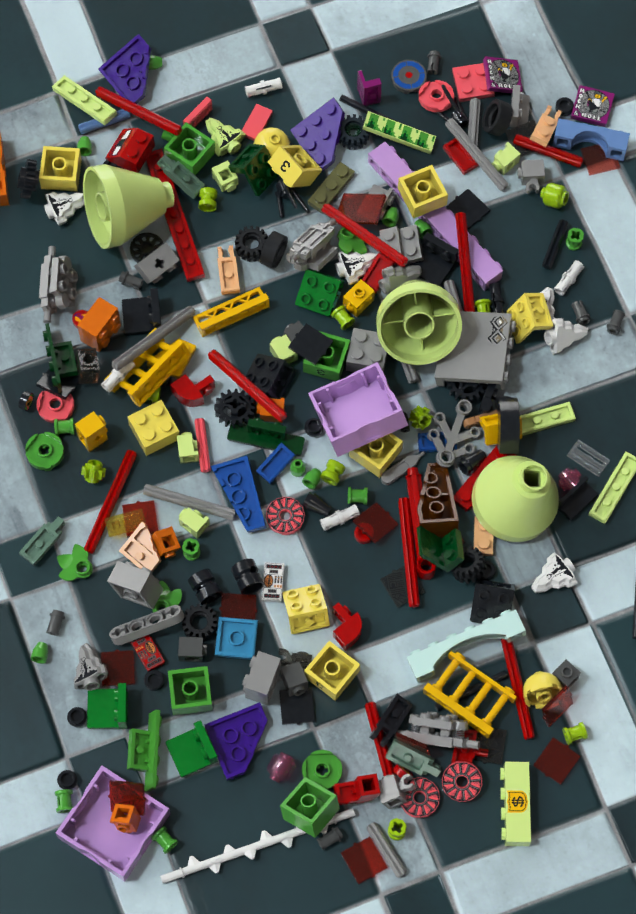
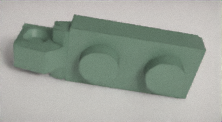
M166 155L162 156L157 162V165L192 199L205 186L181 162L171 160Z
M58 516L52 524L50 522L44 523L21 549L19 554L35 566L62 534L61 529L65 526L64 520Z
M394 739L385 755L386 759L419 775L429 773L438 777L441 772V766L434 762V758L397 739Z

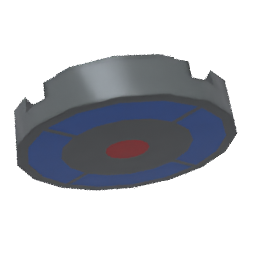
M415 60L400 61L391 71L392 84L402 93H416L426 83L427 72L424 66Z

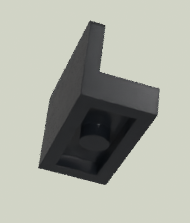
M586 476L559 500L558 510L570 521L598 496V493L587 484L589 478Z

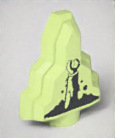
M213 118L205 121L207 131L210 133L211 139L215 141V153L218 157L228 152L230 155H233L239 151L241 141L246 136L242 130L234 129L231 125H223L219 120Z

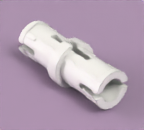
M280 77L265 82L262 80L260 83L245 86L247 98L262 93L265 95L267 92L282 89Z
M575 260L569 270L562 274L560 282L554 287L557 294L563 296L567 289L576 282L577 276L584 269L581 262Z
M131 361L119 371L113 369L109 377L101 383L103 389L110 393L120 381L125 379L129 371L136 366L135 363Z
M355 504L344 510H337L334 514L320 519L321 526L326 531L339 524L343 525L346 521L360 516L359 510Z

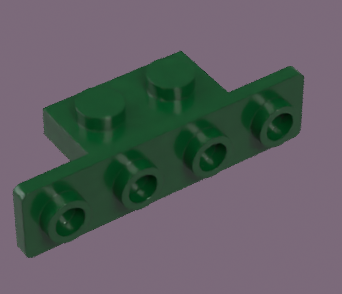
M47 323L45 324L46 331L42 332L44 342L49 344L45 347L47 357L52 359L49 361L50 372L55 374V376H52L53 387H57L58 393H62L60 378L78 375L71 341L53 344L50 326Z
M249 418L248 425L243 424L242 428L236 425L235 429H233L232 424H230L227 440L269 450H275L282 442L296 456H301L305 442L304 437L287 434V427L278 422L268 423L260 418Z

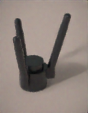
M442 85L444 93L455 110L451 114V118L462 128L469 122L468 117L459 99L455 97L454 102L445 85ZM435 112L446 122L449 120L443 113Z
M283 180L276 184L277 191L275 195L277 197L280 218L284 217L281 197L283 199L289 198L295 209L298 207L292 195L295 196L304 210L310 213V210L297 194L294 187H288Z

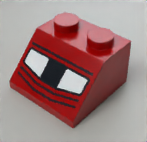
M139 128L123 129L105 159L124 169L139 173L155 147L154 135Z

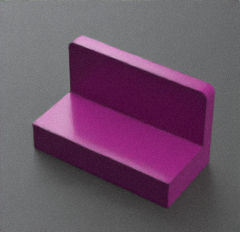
M362 70L358 71L357 90L362 104L369 106L380 103L382 88L380 78L365 81Z

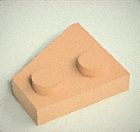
M141 522L119 550L140 569L145 567L153 572L162 561L147 524Z

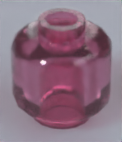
M284 752L274 754L267 766V771L271 774L269 778L278 783L281 780L289 781L296 769L295 759Z

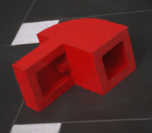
M185 374L170 384L171 392L181 404L188 407H198L204 404L203 396L213 392L215 380L209 375L194 385Z
M338 602L333 606L332 613L342 624L333 631V638L347 651L361 636L362 620L358 612L350 616L352 615L350 610Z
M377 773L357 776L354 781L333 785L339 805L365 803L377 798L381 793Z

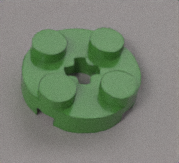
M44 432L39 435L37 433L26 444V457L29 463L36 469L50 471L63 459L64 447L61 439L51 432ZM48 447L49 453L42 455L40 449Z
M328 750L314 751L303 762L302 776L330 790L342 777L341 761ZM320 766H324V769H328V772L320 775L316 770L320 769Z

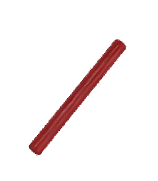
M99 86L95 91L97 97L176 136L182 132L180 125L102 86Z
M330 204L323 205L322 213L329 218L335 219L342 227L398 266H406L408 262L407 257Z
M459 212L455 214L464 311L475 312L466 214Z
M213 349L208 353V358L279 422L287 418V413L218 351Z
M127 450L85 544L84 550L89 554H93L96 550L137 457L135 451Z
M407 497L399 498L398 505L409 607L416 608L419 607L420 600L410 504Z
M501 639L512 690L515 692L514 695L517 696L515 703L523 737L525 740L533 739L535 736L529 708L523 697V683L513 641L508 643L507 640Z

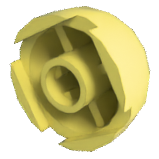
M269 127L258 133L253 144L265 145L272 157L279 146L290 145V141L284 131Z
M539 671L535 672L525 681L523 697L528 707L535 705L536 709H544L558 703L557 699L564 697V691L559 679L555 675Z

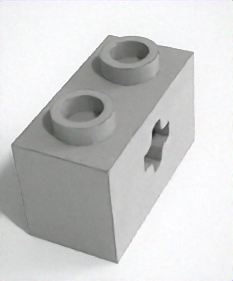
M166 242L134 267L147 284L150 282L155 284L163 278L162 273L166 270L169 273L177 267L175 263L179 261V258ZM160 261L161 265L156 268L154 265Z

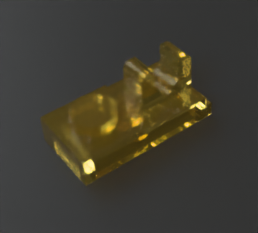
M142 509L104 518L109 537L135 531L141 522L146 523Z

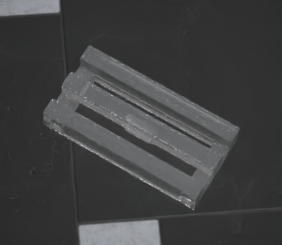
M579 439L567 454L569 458L598 477L610 462L608 458ZM579 446L580 448H582L583 450H585L586 452H588L589 454L603 462V464H600L591 456L579 450L577 447Z

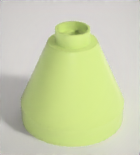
M106 164L91 166L85 170L83 196L86 215L92 234L103 249L123 245L164 215L167 208L174 205V193L168 181L161 182L159 178Z
M409 280L389 293L379 306L376 316L377 335L384 350L394 359L411 365L430 364L444 358L457 345L462 332L460 309L453 296L442 287L422 280Z
M504 456L488 464L477 477L472 490V506L478 521L490 534L509 542H524L539 536L553 522L558 511L559 493L554 479L543 465L523 456Z

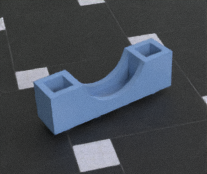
M558 118L552 146L571 150L578 143L591 142L598 145L604 151L606 158L624 161L630 133Z

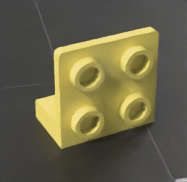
M524 293L506 311V313L512 314L513 321H516V331L512 332L516 344L521 343L534 330H550L553 327L543 293Z
M320 584L282 592L291 634L330 626L328 610Z

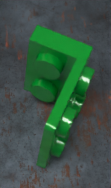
M307 269L305 270L295 305L330 316L338 290L343 288L345 281Z
M118 683V689L88 691V729L127 728L128 688L126 683Z
M201 720L193 723L194 729L165 742L181 778L218 762L216 752Z

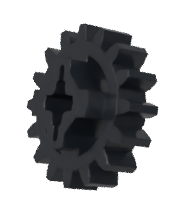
M27 159L25 167L21 166L17 188L21 191L20 198L30 199L32 191L36 192L40 170H36L37 160Z
M447 381V389L450 390V396L455 394L456 401L461 398L462 400L470 401V403H472L474 398L479 401V395L484 396V390H486L488 385L486 383H479L480 385H478V383L456 382L459 386L457 389L454 382Z
M236 388L234 392L228 389L227 394L221 393V398H216V404H214L215 417H219V423L225 421V427L232 424L233 429H235L236 425L242 428L243 423L248 425L249 418H254L256 410L255 401L251 400L249 394L245 396L244 390L238 393Z

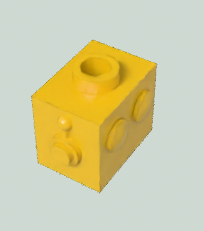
M360 279L343 296V305L357 318L374 301L375 291Z

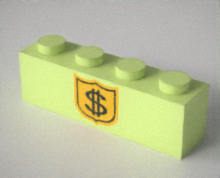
M505 762L503 768H500V780H504V788H500V799L504 800V808H501V820H504L505 828H501V840H505V846H530L529 762Z

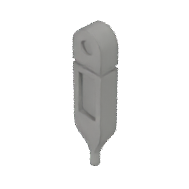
M424 451L418 455L405 457L381 475L382 484L390 485L405 475L407 469L415 467L419 459L425 455Z

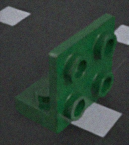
M249 144L228 166L231 173H240L246 176L255 196H260L278 176L268 163L271 156L265 145Z
M422 526L417 527L419 555L424 560H428L446 572L451 571L464 561L461 531L455 528L443 538H440Z

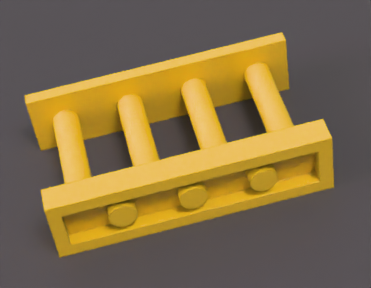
M163 338L133 360L136 366L111 391L115 393L122 387L128 391L127 393L134 404L140 407L191 353L184 342L178 340L171 346ZM158 348L166 351L160 359L152 355ZM145 361L153 364L147 372L139 368ZM132 374L141 378L135 385L126 382Z
M450 651L448 659L452 662L436 684H426L423 688V693L453 715H458L459 719L467 721L469 726L489 739L494 730L491 727L492 721L507 700L514 703L517 696L514 695L515 692L511 688L501 686L465 661L466 658L462 654ZM460 666L468 673L455 692L447 696L442 693V688L456 668ZM474 677H476L484 685L471 704L464 708L458 704L459 698ZM493 689L501 696L487 716L479 719L475 716V710L488 692Z

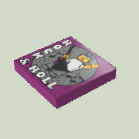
M485 56L483 64L487 91L512 93L513 85H521L520 92H522L518 60Z
M580 85L571 119L606 127L615 94Z

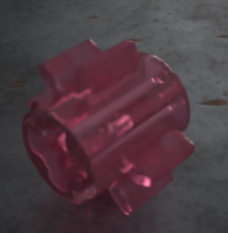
M566 468L558 475L560 479L558 485L563 491L566 489L571 490L580 481V472L576 468L574 470Z

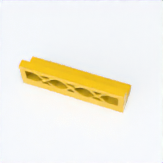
M259 286L192 318L201 336L204 337L268 308L269 298L266 293L263 294ZM259 294L258 297L250 300L251 296ZM238 302L243 303L233 308L234 304ZM220 310H224V311H225V312H223V313H220V314L216 315L217 312L220 311ZM202 318H208L207 320L201 323L199 322V320Z

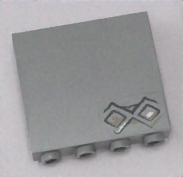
M460 311L462 319L461 336L455 348L444 358L437 361L435 371L437 386H445V381L500 384L501 389L505 390V383L509 382L507 367L511 366L512 357L509 353L510 349H513L514 346L512 332L516 331V321H513L512 314Z

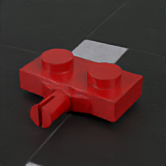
M468 729L464 733H457L464 734L459 736L468 737L469 740L476 741L477 731ZM454 747L451 764L456 761L472 763L475 755L487 758L489 749L479 748L477 750Z

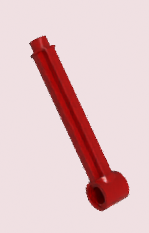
M411 467L407 469L405 479L407 482L417 556L416 571L419 578L429 580L435 574L436 565L428 560H424L419 555L417 527L420 526L417 507L423 487L422 474H419L417 467ZM428 565L431 569L425 571L421 566Z

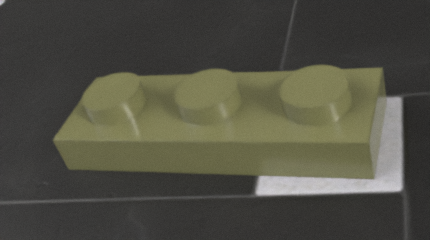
M339 162L310 197L308 205L322 213L323 205L333 202L355 175V171Z

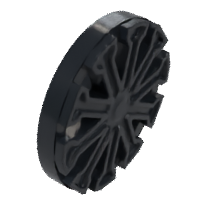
M141 233L132 240L130 254L134 261L138 263L164 243L154 233Z

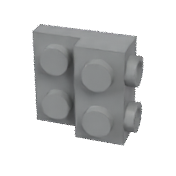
M417 224L400 229L395 226L379 230L380 236L377 237L407 257V264L424 260Z

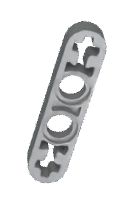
M172 605L119 625L110 631L109 636L115 645H122L180 623L184 619V613L180 606Z

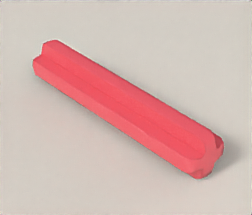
M197 418L194 422L200 470L202 473L211 471L204 418Z

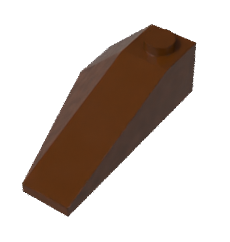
M427 463L417 513L420 526L438 537L445 536L455 528L458 529L459 519L448 468L441 467L438 463Z

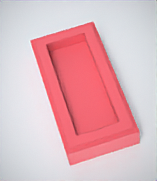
M206 97L183 120V125L187 122L195 128L212 111V100Z
M256 104L242 129L246 134L245 137L254 141L258 133L265 129L273 114V110Z

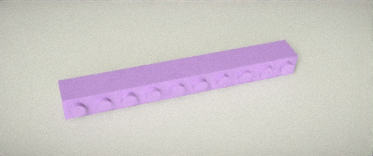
M384 142L368 153V163L391 188H394V192L404 202L398 190V178L415 171L409 168L405 159H401L397 155L393 146H389ZM444 206L418 217L430 225L433 229L432 234L435 237L458 249L456 219L450 209L447 210ZM468 233L472 278L486 291L490 284L502 279L503 268L499 262H495L491 258L487 249H483L479 245L477 238Z

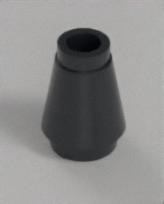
M479 449L460 458L458 467L465 475L472 474L485 460V452Z
M309 492L302 504L306 507V510L325 517L332 508L316 493L313 494Z

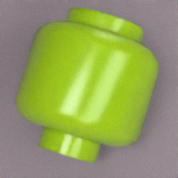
M549 183L546 187L542 188L540 197L545 206L560 209L567 204L569 192L563 185Z

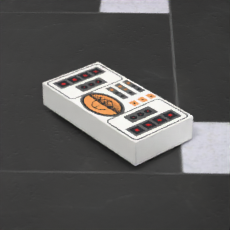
M265 562L262 601L281 603L284 563Z

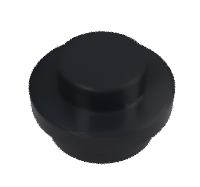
M311 418L306 421L304 430L307 435L316 437L323 432V425L319 419Z
M74 707L68 712L67 720L71 726L81 727L87 721V713L83 708Z
M71 770L62 771L57 778V783L63 790H72L78 782L76 774Z

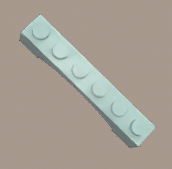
M509 609L502 612L495 619L493 617L485 619L479 626L475 627V625L465 628L463 633L458 635L456 633L451 634L440 643L435 641L424 650H414L407 657V660L418 683L436 675L435 669L448 656L450 651L454 652L464 645L484 639H505L510 643L526 636V630L516 609L513 611Z

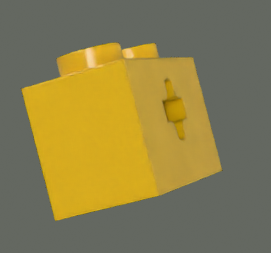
M94 411L75 423L78 438L89 452L108 440L106 422L101 415L97 416Z

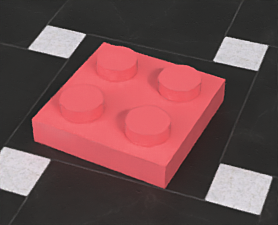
M483 63L452 68L459 102L495 96V92L487 91Z

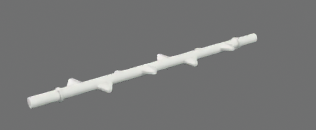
M353 808L335 814L322 829L321 833H327L328 825L337 824L339 821L355 816ZM296 827L295 829L271 836L264 830L258 842L238 849H234L229 844L225 845L224 854L201 862L194 856H190L187 867H180L178 870L161 875L160 877L162 883H166L180 877L184 878L186 875L206 868H210L217 874L223 862L243 855L253 860L257 850L280 842L287 848H290L293 838L306 832Z

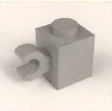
M543 159L521 161L520 168H517L518 179H521L522 185H526V194H529V188L531 187L536 189V194L539 193V184H544L545 170Z
M394 774L382 777L378 781L381 803L388 809H392L408 802L405 792L416 788L413 783L407 785V782L413 779V776L405 774L401 780Z

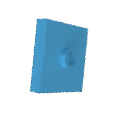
M219 617L215 657L251 660L255 656L258 620Z

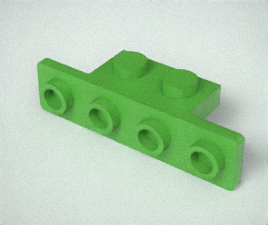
M154 710L149 713L148 731L134 728L129 730L127 769L145 772V792L156 789L159 781L157 767L160 762L158 747L161 743L159 728L162 724L160 710Z

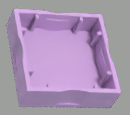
M378 362L358 370L344 379L329 383L308 393L337 457L408 426L403 410L394 393L390 390L387 379Z
M101 766L85 789L81 800L71 809L56 831V835L61 841L121 880L126 881L153 841L151 839L152 836L163 826L169 817L170 810L146 793H143L144 795L142 796L138 790H135L142 797L140 801L136 795L134 796L131 786H128L127 782L114 785V781L121 783L126 782V780ZM125 784L127 792H124L125 790L122 791L120 788L123 786L120 785ZM119 792V798L121 797L120 801L117 800L116 802L114 795L115 793L117 795ZM136 797L138 799L136 800V809L139 810L138 806L141 803L144 805L142 812H138L141 820L137 832L123 833L117 830L115 824L110 823L114 810L113 800L115 803L135 799ZM128 801L127 803L123 802L125 805H130V801Z

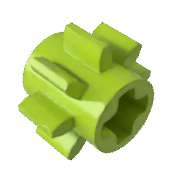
M418 405L417 408L411 410L410 417L408 418L412 422L411 426L415 429L419 427L424 430L425 427L431 425V418L433 416L429 413L430 409L427 407L422 408Z
M89 460L85 463V466H82L81 475H84L85 480L89 483H98L102 480V477H105L106 468H102L103 465L98 460Z

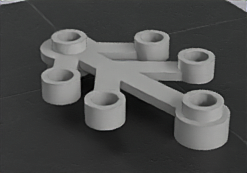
M460 400L456 405L457 416L451 431L445 420L444 413L437 412L433 417L434 423L439 425L447 441L444 447L439 438L440 433L435 428L430 429L427 433V438L433 441L438 451L436 462L441 467L448 468L453 465L455 458L469 455L475 451V447L471 443H466L463 448L452 451L455 444L470 438L477 439L481 434L480 429L476 426L472 427L469 431L458 434L464 417L472 410V404L468 400ZM460 407H464L466 411H461ZM436 416H440L442 421L437 420ZM472 431H476L477 435H473ZM430 433H435L436 437H432ZM466 447L471 448V452H468ZM442 456L447 457L448 461H444Z

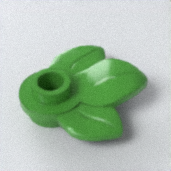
M344 227L341 228L337 238L339 240L338 246L343 253L349 254L351 251L358 252L361 255L367 253L363 240Z
M75 544L72 554L57 556L58 563L63 569L59 574L61 579L73 581L76 578H87L92 574L93 566L88 561V552L82 546ZM86 567L87 569L85 572H81L80 568Z
M160 581L159 584L163 587V591L154 609H152L153 613L159 611L160 607L167 608L172 605H179L182 599V590L175 589L171 591L164 581Z

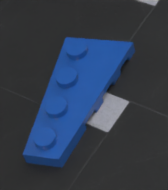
M248 456L211 466L246 531L251 533L267 528Z

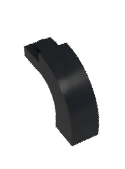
M509 396L495 398V407L498 414L497 448L499 454H519L520 413L518 399Z

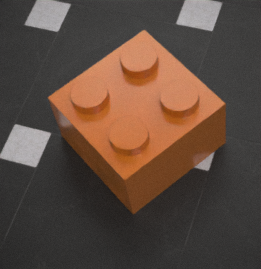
M99 297L77 325L80 340L98 352L109 344L113 333L116 334L121 327L118 308Z

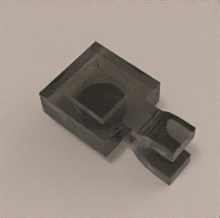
M279 648V655L286 657L284 660H281V666L300 662L302 668L306 669L312 662V655L307 652L300 651L290 655L286 649Z

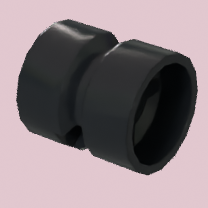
M244 559L232 566V574L235 580L238 581L237 585L242 595L256 593L264 587L263 579L260 573H257L258 568L254 559Z
M208 568L196 572L188 579L192 590L197 591L195 595L200 605L210 604L223 594L219 584L214 582L215 577Z

